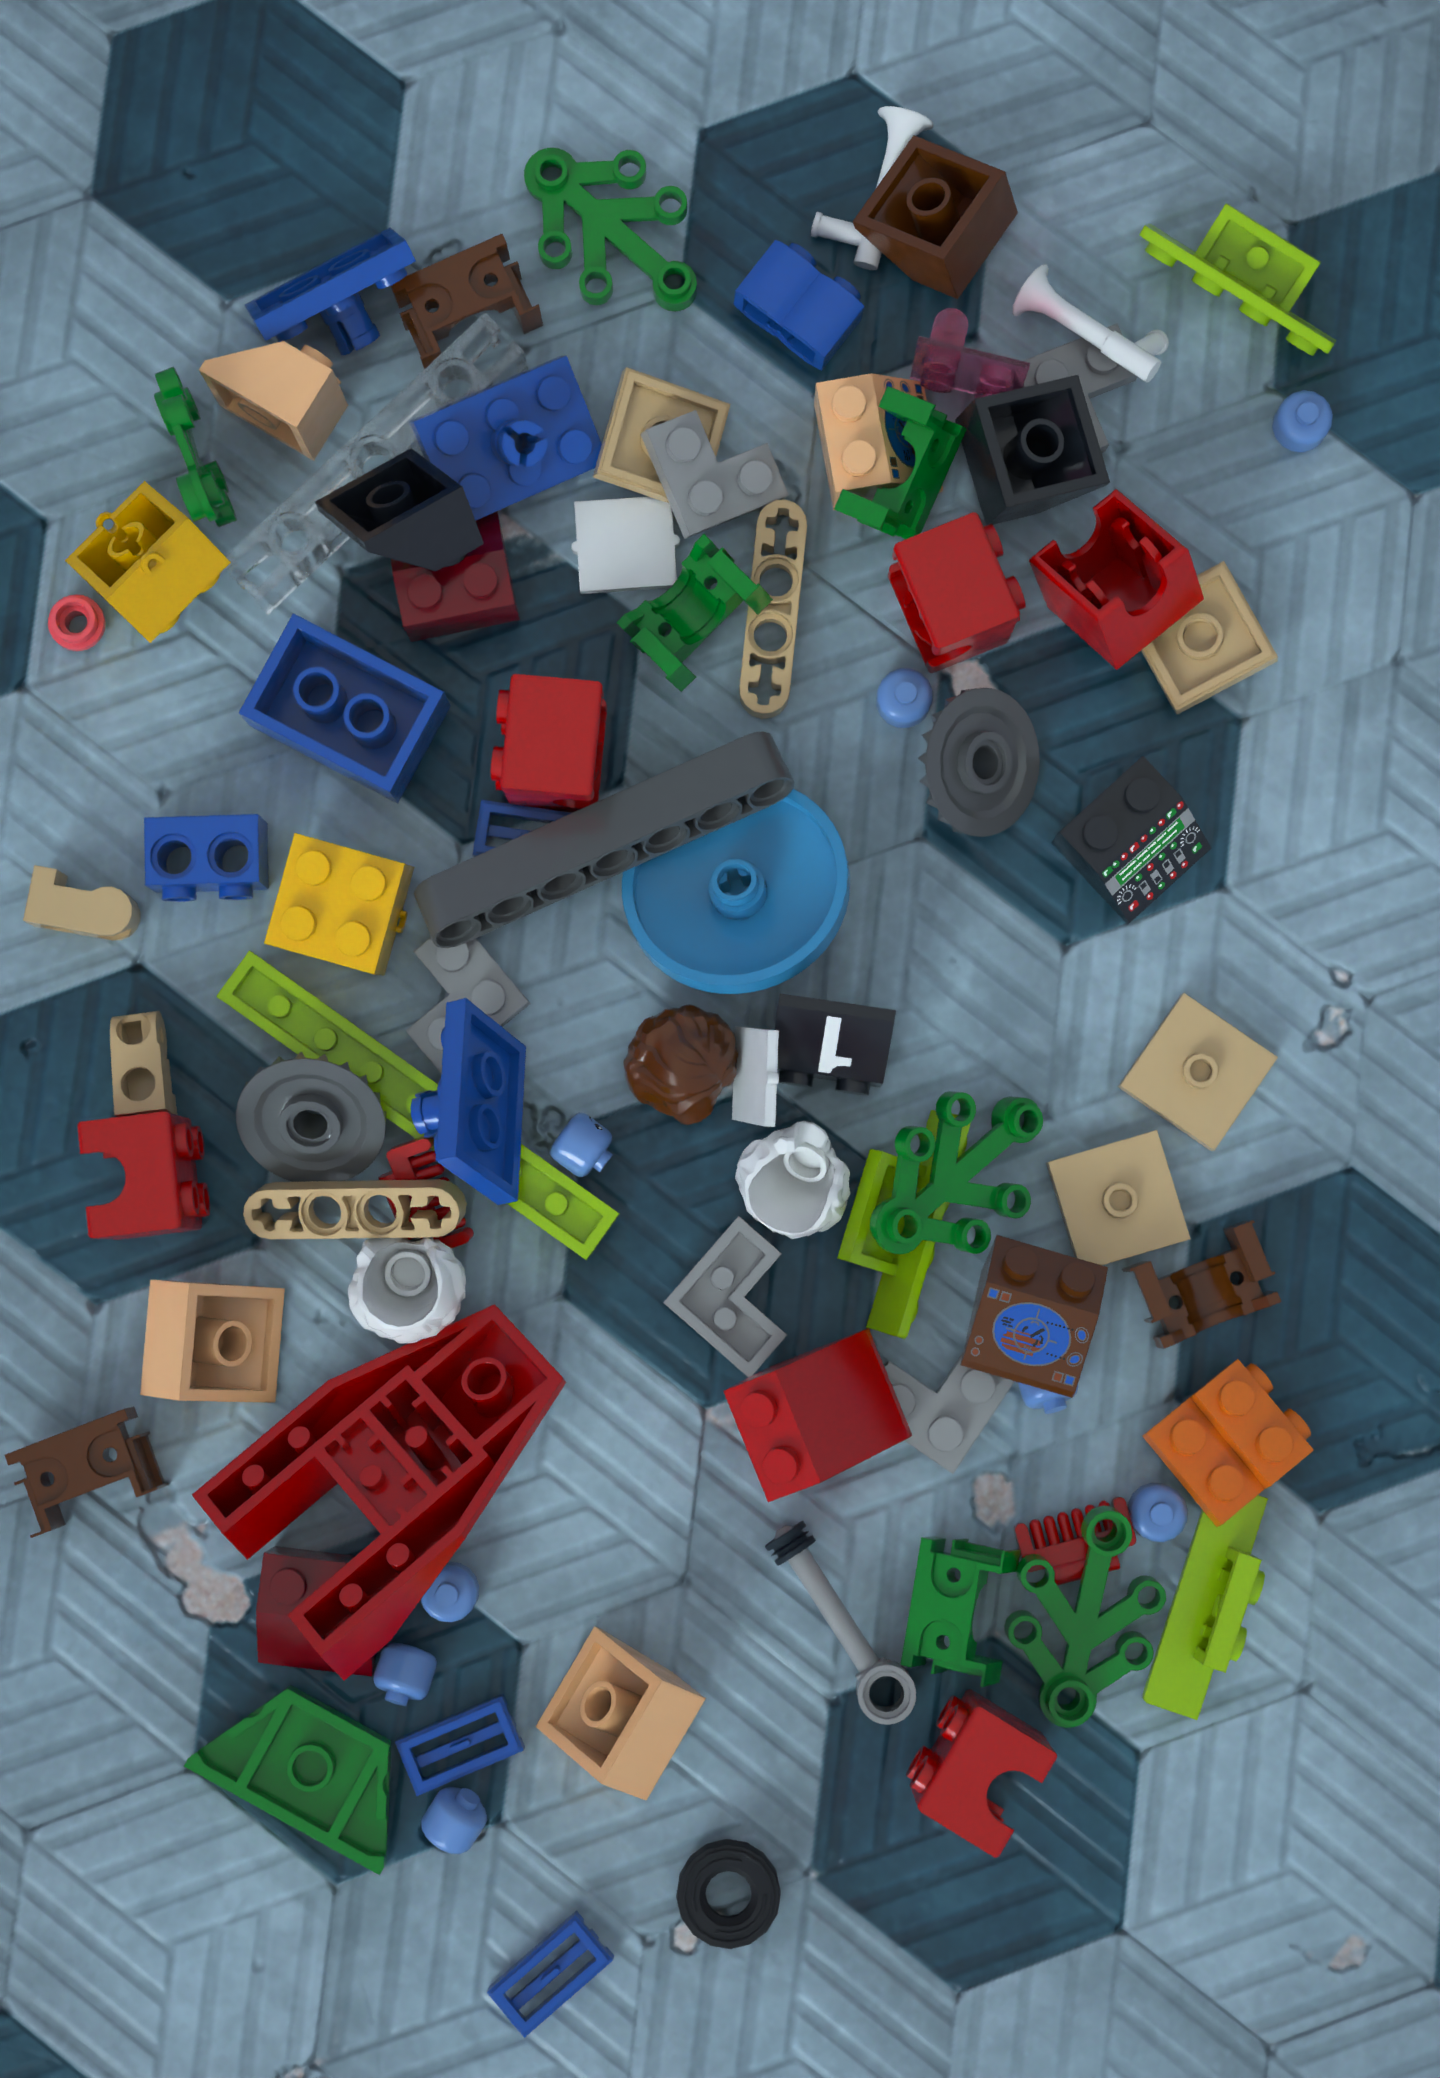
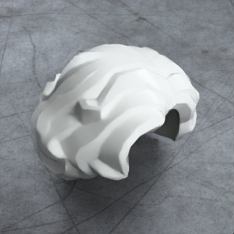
M796 1122L791 1127L772 1132L762 1140L752 1141L744 1149L737 1164L735 1179L739 1185L747 1212L773 1233L777 1232L791 1239L810 1236L817 1231L824 1232L841 1220L847 1206V1200L851 1194L849 1188L850 1171L847 1165L836 1156L826 1131L813 1122Z
M424 1237L420 1241H410L408 1238H368L363 1242L362 1249L356 1257L357 1268L348 1287L350 1310L364 1329L375 1332L379 1337L393 1339L399 1344L415 1343L421 1339L436 1336L444 1327L450 1325L455 1320L456 1315L461 1309V1301L465 1299L466 1276L462 1263L454 1256L450 1247L443 1244L439 1239L434 1240L433 1237Z

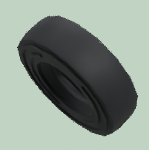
M724 1839L707 1843L689 1857L679 1874L676 1899L680 1916L694 1936L710 1946L733 1949L751 1944L768 1931L778 1914L781 1889L776 1869L762 1851L747 1842ZM726 1871L736 1872L743 1876L751 1888V1899L747 1907L739 1914L731 1916L720 1915L714 1911L706 1898V1888L710 1880L718 1873Z

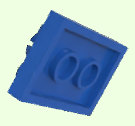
M388 228L248 302L244 306L265 341L275 336L277 341L281 342L299 335L308 328L305 320L319 313L333 335L338 351L341 355H347L354 348L358 351L371 344L380 336L376 325L372 323L365 310L359 291L374 283L377 289H383L395 284L407 276L408 273L405 267L416 260L406 240L392 228Z
M567 355L559 356L409 421L424 458L463 487L475 521L594 469L602 445Z
M467 998L447 1002L445 1027L441 1032L443 1047L441 1079L438 1082L436 1091L428 1090L415 1094L416 1098L411 1101L413 1124L419 1134L424 1133L425 1138L434 1137L436 1161L497 1205L518 1201L526 1046Z

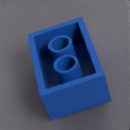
M293 613L242 705L239 714L250 727L398 804L451 705L444 691Z

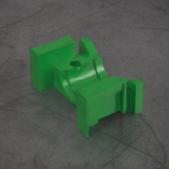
M887 386L879 407L901 421L906 422L901 435L905 436L904 440L909 442L915 450L913 471L909 478L898 487L877 488L872 501L842 489L834 510L856 518L857 522L893 537L896 535L903 539H908L920 534L967 429L946 420L948 415L934 410L935 404Z
M705 534L695 542L689 556L681 563L682 571L678 579L664 594L651 601L645 600L638 608L624 614L616 622L632 637L630 642L643 654L646 653L667 674L665 678L681 692L696 678L682 662L743 601L759 615L773 600L759 583L756 585L734 563V559L723 547L719 550ZM717 583V586L710 590L711 586ZM671 629L670 634L665 636L666 631Z
M936 1536L921 1537L900 1665L911 1668L926 1664V1658L933 1659L931 1674L953 1670L982 1677L980 1687L999 1683L1003 1661L975 1655L977 1642L973 1638V1616L979 1593L983 1586L987 1584L989 1571L999 1574L1017 1572L1021 1550H1004L968 1542L969 1539L965 1538L954 1539L952 1541L951 1553L944 1552L946 1538ZM956 1569L961 1573L960 1580H957L955 1577ZM945 1636L950 1640L949 1647L944 1643Z

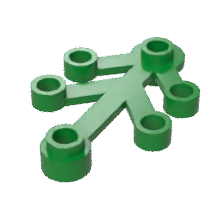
M545 148L537 151L530 157L525 166L524 179L529 193L535 199L542 202L544 234L539 239L538 251L540 259L546 267L561 269L567 266L572 258L571 241L564 233L565 203L582 218L584 271L579 279L581 296L587 303L602 305L613 294L612 277L606 267L605 239L653 280V295L656 302L662 308L674 312L682 311L694 302L697 295V279L692 268L680 261L667 262L623 223L660 221L665 225L679 224L687 215V198L680 188L666 186L661 188L652 197L596 199L582 187L617 183L620 187L628 190L640 187L646 179V162L644 157L634 150L620 152L614 161L576 162L568 152L559 148ZM627 163H634L640 168L639 172L631 177L624 176L619 170ZM549 167H556L562 172L560 177L553 181L546 180L541 175ZM667 199H675L681 204L680 208L673 213L665 212L660 206ZM551 243H560L565 247L563 254L558 257L547 255L545 250ZM676 274L681 276L685 283L678 289H670L665 285V279L670 275ZM601 279L607 285L602 292L592 293L586 288L590 280Z
M174 367L155 373V378L160 388L159 392L154 393L156 404L171 436L175 435L187 465L188 473L176 477V481L192 520L195 522L207 517L209 522L215 520L218 528L237 521L235 511L227 494L229 489L218 462L215 460L204 465L199 458L191 429L195 428L194 421L201 418L189 388H183Z
M948 1091L939 1097L936 1103V1115L939 1119L936 1141L932 1132L927 1128L917 1126L902 1128L895 1138V1149L898 1158L892 1196L877 1205L870 1218V1231L877 1244L883 1250L894 1254L909 1253L922 1240L953 1244L958 1250L973 1254L985 1251L991 1241V1230L983 1220L965 1217L959 1219L956 1223L928 1218V1216L944 1202L993 1209L1000 1216L1015 1219L1023 1217L1028 1212L1031 1205V1196L1023 1185L1002 1183L995 1187L970 1183L968 1181L1013 1142L1027 1143L1039 1134L1043 1126V1115L1037 1104L1028 1098L1012 1096L998 1101L991 1114L992 1129L959 1157L958 1150L962 1127L970 1124L976 1113L975 1101L969 1094ZM958 1100L960 1112L954 1118L951 1109L953 1103ZM1024 1113V1124L1021 1128L1019 1119L1021 1114ZM917 1135L920 1145L918 1150L913 1153L910 1143L913 1136ZM933 1154L929 1183L916 1194L920 1162L928 1160ZM1013 1192L1015 1202L1013 1207L1009 1209L1007 1198ZM904 1216V1228L902 1233L899 1234L898 1222ZM973 1226L975 1229V1238L974 1241L969 1245L967 1241V1233L969 1229Z
M1110 1506L1096 1507L1089 1511L1083 1519L1081 1533L1084 1541L1088 1544V1551L1075 1610L1072 1609L1055 1583L1054 1569L1043 1556L1038 1554L1027 1555L1021 1559L1017 1566L1018 1580L1026 1590L1036 1594L1067 1642L1062 1667L1041 1640L1042 1626L1031 1612L1018 1610L1011 1613L1005 1621L1004 1631L1010 1642L1016 1648L1024 1651L1043 1680L1038 1695L1040 1708L1050 1722L1060 1727L1071 1728L1083 1724L1091 1717L1096 1708L1097 1693L1131 1670L1139 1671L1145 1669L1151 1663L1154 1655L1151 1643L1141 1633L1129 1631L1118 1638L1113 1655L1087 1670L1090 1653L1093 1648L1142 1615H1151L1159 1612L1166 1602V1592L1162 1585L1153 1577L1143 1575L1135 1578L1129 1584L1127 1596L1099 1614L1111 1558L1123 1553L1128 1548L1132 1539V1528L1129 1521L1120 1511ZM1104 1519L1111 1520L1113 1528L1110 1534L1105 1537L1095 1536V1526L1097 1523ZM1032 1566H1044L1045 1574L1040 1581H1027L1026 1574ZM1147 1586L1154 1587L1155 1597L1153 1600L1146 1604L1139 1603V1592ZM1020 1622H1031L1033 1628L1029 1636L1025 1638L1014 1636V1629ZM1132 1643H1142L1143 1651L1141 1655L1136 1659H1127L1125 1656L1127 1647ZM1063 1689H1075L1076 1695L1072 1702L1065 1705L1057 1702L1058 1694Z

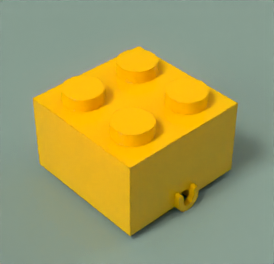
M145 481L113 513H101L96 519L97 529L65 560L149 643L160 633L171 629L178 621L180 613L200 593L212 588L218 581L220 573L231 563L186 515ZM106 519H111L114 523L113 527L109 530L103 527V522Z
M294 833L264 944L370 974L385 975L396 932L402 933L406 924L408 912L403 911L415 867Z

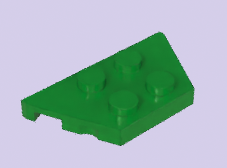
M290 1685L187 1759L184 1765L187 1769L374 1873L380 1875L387 1863L392 1741L296 1687Z

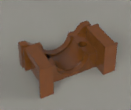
M503 234L407 275L391 285L399 309L409 304L412 306V308L401 312L400 316L405 330H409L420 353V359L427 377L446 369L437 341L448 337L451 329L456 324L473 314L487 310H496L502 313L512 308L524 334L543 326L539 304L532 307L520 282L522 278L518 261L505 267L503 266L504 262L510 260L507 243ZM491 282L496 283L494 286H487ZM432 308L438 309L436 312H429Z
M1254 1220L1242 1221L1223 1229L1231 1250L1163 1277L1157 1278L1151 1261H1141L1122 1269L1123 1272L1133 1271L1151 1315L1150 1318L1144 1321L1146 1323H1154L1160 1320L1164 1333L1153 1337L1157 1348H1168L1197 1335V1333L1209 1327L1282 1302L1278 1291L1262 1293L1259 1286V1280L1276 1273L1271 1271L1252 1225L1255 1223ZM1234 1271L1239 1275V1281L1235 1285L1230 1281V1275ZM1172 1296H1176L1179 1300V1304L1175 1309L1169 1306V1299Z
M134 1406L5 1454L8 1466L21 1463L27 1475V1478L14 1482V1484L24 1483L41 1529L40 1532L30 1535L31 1538L66 1525L59 1503L129 1477L136 1497L169 1485L164 1482L148 1435L150 1431L131 1438L129 1437L124 1422L138 1417ZM110 1448H114L117 1452L115 1460L109 1456ZM48 1472L54 1475L53 1484L49 1480Z

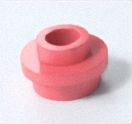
M75 594L60 599L49 613V632L53 639L67 650H87L100 641L105 631L106 621L102 609L94 600L84 595ZM76 616H85L87 619L85 629L79 633L70 632L69 625L71 620Z

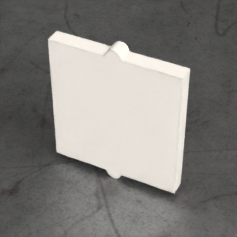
M651 497L574 502L577 541L573 542L571 547L573 553L578 555L580 594L670 588L677 580L675 548L680 545V538L674 534L672 508L669 503Z
M735 1026L736 1049L739 1055L736 1064L737 1075L733 1081L732 1120L765 1127H775L776 1094L779 1082V1074L777 1073L779 1030Z

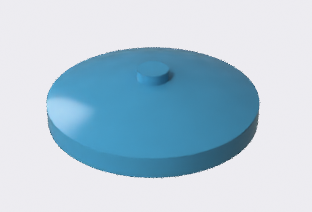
M795 789L776 804L624 871L622 876L624 912L632 933L645 955L657 968L674 980L691 988L718 994H742L764 990L779 985L805 970L819 958L835 938L845 917L850 896V870L838 831L826 813L815 802Z

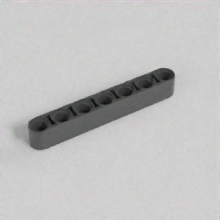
M763 731L754 732L437 873L422 881L416 887L414 896L433 943L441 948L455 947L774 805L791 793L794 788V780L770 733Z

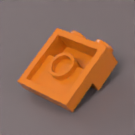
M1239 1359L1225 1367L1142 1435L1216 1527L1224 1524L1264 1489L1272 1486L1314 1451L1306 1441L1311 1436V1431L1306 1422L1292 1409L1288 1408L1282 1412L1268 1395L1273 1391V1385L1267 1375L1253 1363L1245 1367Z

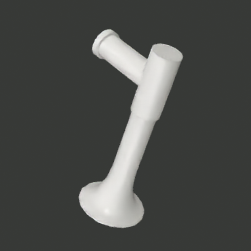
M895 106L879 108L878 114L887 124L888 141L877 186L913 135L917 136L922 131L931 130L934 127L933 122L929 118L906 108ZM816 212L811 237L817 238L819 236L858 246L853 263L864 269L877 270L882 252L857 231L852 222L824 216L823 213Z
M1046 264L1039 266L1033 271L1016 296L1012 309L1014 316H1020L1025 311L1045 314L1100 349L1102 354L1146 383L1152 380L1161 365V360L1156 358L1155 355L1164 353L1169 345L1168 337L1163 331L1152 330L1144 338L1133 343L1117 331H1111L1057 294L1049 284L1047 278L1049 268Z

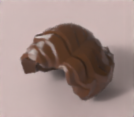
M691 1004L681 1006L680 1008L664 1009L661 1013L644 1019L630 1042L628 1053L623 1061L625 1079L630 1091L641 1103L648 1104L661 1113L673 1116L681 1124L690 1125L702 1121L714 1110V1105L722 1088L729 1086L737 1075L736 1064L739 1054L736 1049L734 1033L718 1014L705 1012Z

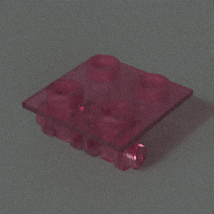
M947 308L938 313L930 338L918 336L910 379L920 381V385L925 389L938 393H950L955 389L972 393L976 399L1023 388L1030 363L963 347L968 330V320L965 314L958 309Z

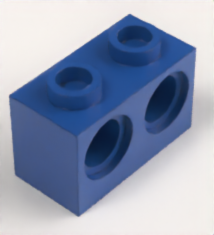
M259 814L144 817L145 886L156 893H162L163 901L197 900L196 892L219 891V899L248 900L253 898V890H269L268 823ZM233 846H246L248 860L245 866L236 872H226L222 863L226 851ZM180 847L189 848L191 862L187 869L178 874H170L166 865L169 854Z

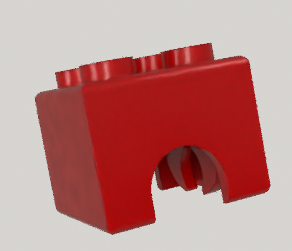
M1115 489L1093 507L1096 517L1095 529L1089 540L1080 549L1070 554H1061L1057 542L1052 540L1032 556L1029 562L1047 607L1118 670L1203 601L1204 596L1189 550L1120 491Z
M976 512L895 544L892 558L898 562L889 567L888 578L925 666L930 673H935L1006 644L1016 623L1020 621L1019 610L1026 607L1024 595L1017 579L1014 576L1005 578L997 560L1004 553L996 529L992 524L983 526Z
M513 674L510 680V690H499L496 721L497 724H501V734L505 735L504 747H493L491 780L496 781V790L504 792L509 804L573 813L599 801L607 718L606 701L602 699L604 697L603 686L599 681Z
M165 1111L81 1121L78 1123L80 1154L103 1153V1159L117 1158L124 1168L126 1177L124 1188L115 1200L103 1205L86 1207L88 1236L90 1238L121 1240L195 1231L202 1228L201 1217L210 1215V1197L207 1184L205 1182L198 1183L195 1160L204 1159V1140L200 1126H192L191 1119Z
M968 1689L961 1699L952 1695L947 1701L936 1722V1726L942 1729L938 1739L931 1750L924 1745L918 1750L907 1770L906 1776L912 1779L910 1787L921 1813L992 1857L997 1858L1002 1853L1015 1830L1003 1823L1004 1819L1001 1815L1004 1809L987 1798V1791L991 1782L1004 1772L1020 1771L1043 1783L1057 1759V1754L1043 1733L975 1691Z

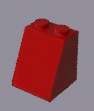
M869 1328L767 1367L723 1391L768 1502L819 1484L913 1436Z

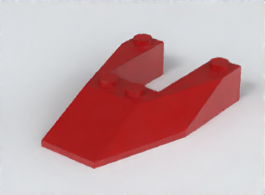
M494 1304L444 1327L436 1336L421 1339L415 1343H408L328 1380L195 1491L192 1496L221 1533L247 1560L337 1484L340 1485L381 1535L287 1614L320 1657L345 1681L390 1642L463 1543L563 1389L566 1381Z

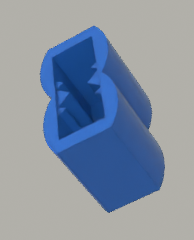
M775 240L735 290L734 306L757 326L777 337L798 357L822 371L861 321L865 306L859 301L861 299L860 293L850 282L838 276L831 279L820 273L815 268L817 263L814 257L806 249L795 243L787 246Z

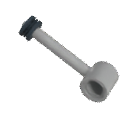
M804 1521L799 1522L793 1527L783 1526L776 1531L775 1538L766 1544L765 1548L767 1551L774 1549L775 1552L771 1556L778 1555V1558L774 1560L777 1566L786 1561L790 1563L859 1672L855 1677L857 1678L856 1695L860 1708L869 1719L879 1724L890 1725L904 1720L911 1713L916 1702V1688L909 1672L904 1666L894 1660L885 1659V1657L878 1659L807 1549L816 1540L813 1535L807 1538L806 1534L809 1531L803 1532L802 1529L806 1527ZM883 1676L893 1677L902 1685L900 1698L890 1706H879L869 1697L872 1683Z

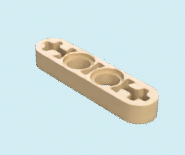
M785 499L775 500L767 504L759 514L756 527L751 580L756 585L760 584L761 576L771 568L785 570L792 579L791 589L782 596L770 595L773 600L759 615L748 606L739 694L744 710L751 716L760 719L773 718L779 715L787 706L790 694L807 519L801 507ZM780 515L788 516L789 525L798 528L797 531H788L785 545V555L795 553L797 555L795 560L781 554H774L775 530L766 528V525L776 524L777 518ZM765 550L774 555L762 556L761 554ZM770 622L780 625L786 633L787 639L785 644L776 651L761 649L754 640L755 631L760 625ZM751 659L764 664L785 663L783 670L776 666L772 668V689L779 690L781 693L780 696H771L769 705L758 704L757 695L748 693L749 687L756 688L759 686L762 664L750 666Z
M440 1179L272 1182L263 1185L248 1198L244 1205L243 1216L246 1225L252 1233L265 1239L424 1238L445 1236L453 1231L466 1214L467 1203L463 1192L458 1186L450 1181ZM382 1195L391 1199L397 1211L396 1219L393 1222L383 1223L373 1218L368 1208L369 1200L372 1196ZM434 1196L439 1197L441 1206L450 1207L451 1210L442 1220H437V1214L433 1210H418L411 1217L412 1222H409L411 1207L427 1206ZM316 1197H331L338 1203L341 1209V1219L338 1223H325L316 1216L313 1208ZM270 1199H272L274 1208L291 1209L300 1201L298 1212L284 1213L275 1222H273L271 1213L262 1212L261 1207Z

